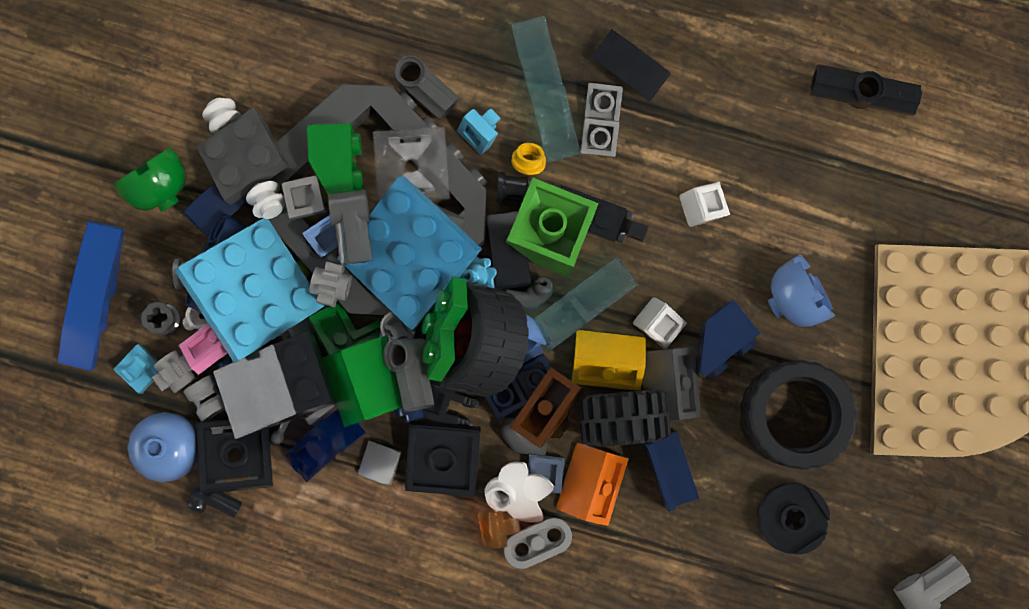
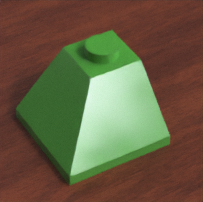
M532 178L506 243L536 265L569 278L599 203Z

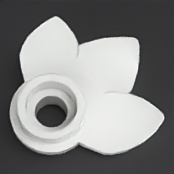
M511 462L501 468L498 477L491 479L487 483L485 497L488 505L494 510L507 511L514 519L519 521L540 522L543 521L544 517L537 502L548 496L553 491L554 485L543 475L528 474L525 462Z

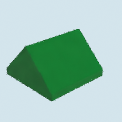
M387 335L340 350L322 358L344 427L403 407L396 372L389 370L384 362L383 352L387 342H389Z

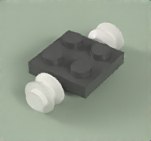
M213 99L207 104L202 116L209 123V130L214 135L198 145L197 149L224 201L230 205L246 196L247 203L254 206L253 214L255 217L271 219L278 216L286 205L283 194H278L280 191L279 184L268 180L289 165L262 115L254 107L241 115L240 112L235 110L236 104L232 99Z

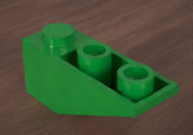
M351 123L307 125L308 161L327 194L363 190L362 169H356V155H361L362 153L360 133L355 134Z

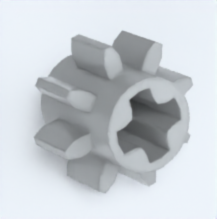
M326 261L325 269L315 268L309 292L318 295L317 303L335 307L337 300L346 302L351 287L352 275L344 274L345 266Z
M176 350L170 352L153 365L158 374L153 376L152 379L161 391L170 387L175 394L196 379L185 356L182 355L180 357Z

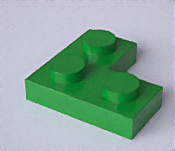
M452 277L445 290L439 291L432 312L426 313L424 317L422 333L426 334V345L423 351V363H427V379L442 382L455 361L454 330L468 309L467 285L464 279Z
M340 302L336 303L335 307H327L308 317V322L327 356L380 337L382 319L356 331Z

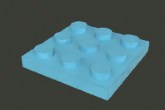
M265 218L174 270L234 363L324 307L323 304L316 302L317 295L309 292L310 283L269 219Z

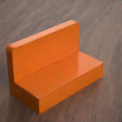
M576 443L557 503V510L584 521L608 526L629 458Z

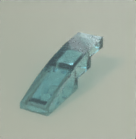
M545 16L510 24L546 162L581 154L565 86L562 83Z

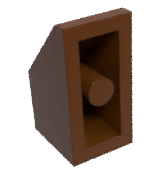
M550 367L510 428L541 448L567 418L585 389Z

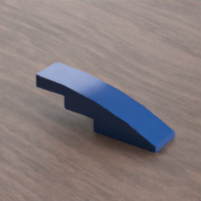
M92 220L87 223L69 292L57 363L92 371L97 366L100 337L106 330L110 298L116 294L124 228Z

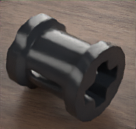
M499 172L497 203L502 204L504 200L523 202L534 175H528L527 178L506 176L505 172Z

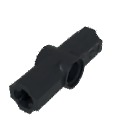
M821 64L816 66L810 86L811 96L849 103L857 109L869 107L908 116L916 114L922 96L921 85L884 78L874 71L859 73ZM859 83L867 84L871 88L872 97H865L860 93Z

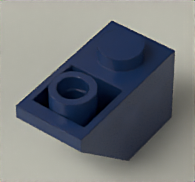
M734 300L726 303L701 323L696 364L697 374L700 378L706 377L709 374L713 379L729 366L726 360L737 353L741 357L756 345L753 339L760 332Z

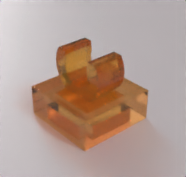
M499 510L478 512L483 547L491 549L508 547L506 535L520 533L518 518H503V511Z

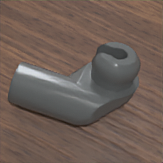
M539 277L524 292L506 289L505 292L514 295L516 300L520 301L524 310L534 311L550 299L553 293V284L550 279Z
M510 416L504 419L503 427L500 429L501 436L515 453L545 456L547 441L541 448L537 447L510 428L516 417Z

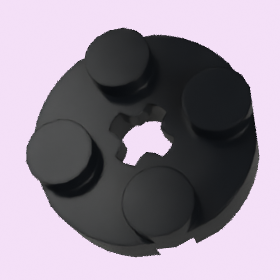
M784 483L772 488L763 497L756 512L758 528L762 537L770 546L787 554L802 555L815 550L822 544L828 533L826 530L828 528V520L830 521V511L826 501L816 490L799 483ZM789 510L793 512L800 511L802 514L798 519L800 525L797 528L792 524L787 526L785 524L787 519L786 513Z

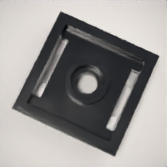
M229 419L196 423L199 482L202 495L273 487L269 428L235 440L233 432L223 433L225 429H232ZM233 449H238L242 452L241 459L236 462L228 458L229 452ZM248 477V480L226 482V480L228 479Z

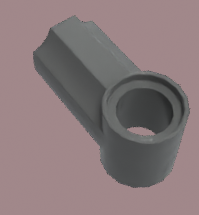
M404 56L396 63L394 72L399 88L409 93L439 121L459 101L460 97L428 70L418 57ZM408 67H414L421 74L416 81L407 82L401 77L403 70Z
M366 190L328 194L332 226L336 228L340 264H359L372 261L371 242L367 222H370Z
M423 338L392 339L387 342L384 348L383 357L385 365L389 370L396 372L404 412L434 406L430 380L427 379V363H423V351L426 345V340Z

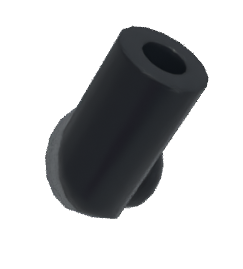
M196 488L190 493L191 498L187 502L188 508L194 512L202 513L206 505H209L233 518L238 513L242 504L241 501L224 492L202 495L200 488Z

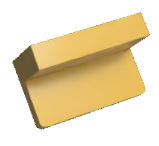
M577 330L571 381L580 385L634 391L641 390L646 366V339L644 337Z

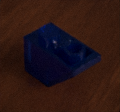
M336 410L313 427L285 456L290 461L293 469L308 482L350 448L366 432L359 423L344 427L339 410Z

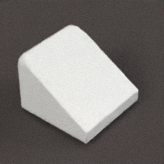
M720 182L693 188L679 196L689 227L730 215Z
M652 298L633 322V325L664 350L669 347L687 324L673 309L657 298Z

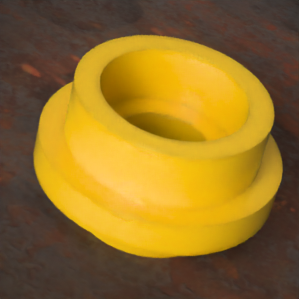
M523 143L513 152L511 163L522 174L536 175L545 169L546 157L543 149L537 144Z

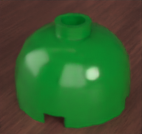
M170 147L112 185L129 206L142 211L158 207L163 212L179 202L176 195L185 185V167L178 154Z

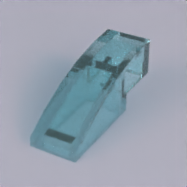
M618 257L533 319L544 335L547 343L546 346H543L548 352L638 285Z

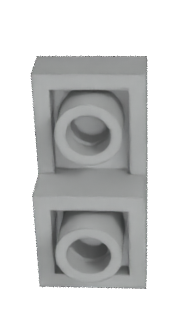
M588 83L581 153L616 156L623 86Z

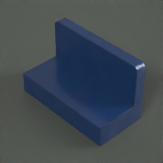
M677 431L671 432V436L664 440L643 443L664 508L670 512L676 510L675 506L699 499Z

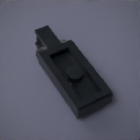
M561 185L563 190L599 203L587 233L613 243L615 241L624 243L626 236L643 242L648 226L633 221V212L627 211L624 207Z

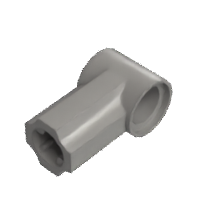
M950 554L924 573H917L902 580L893 590L905 609H940V602L969 584L971 579L965 567L955 556Z

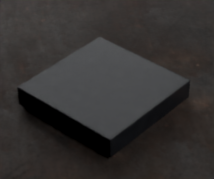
M410 421L405 491L475 497L481 426Z

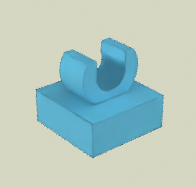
M473 108L463 117L457 132L481 156L491 147L498 134L494 130L496 128L495 124L501 118L492 109L488 110L481 117Z
M137 344L113 370L137 393L141 394L154 382L152 377L158 374V371L153 365L158 360L141 344Z

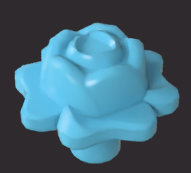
M476 256L459 278L466 280V282L494 288L493 279L497 271L495 268L490 267L491 260L489 258L481 259Z

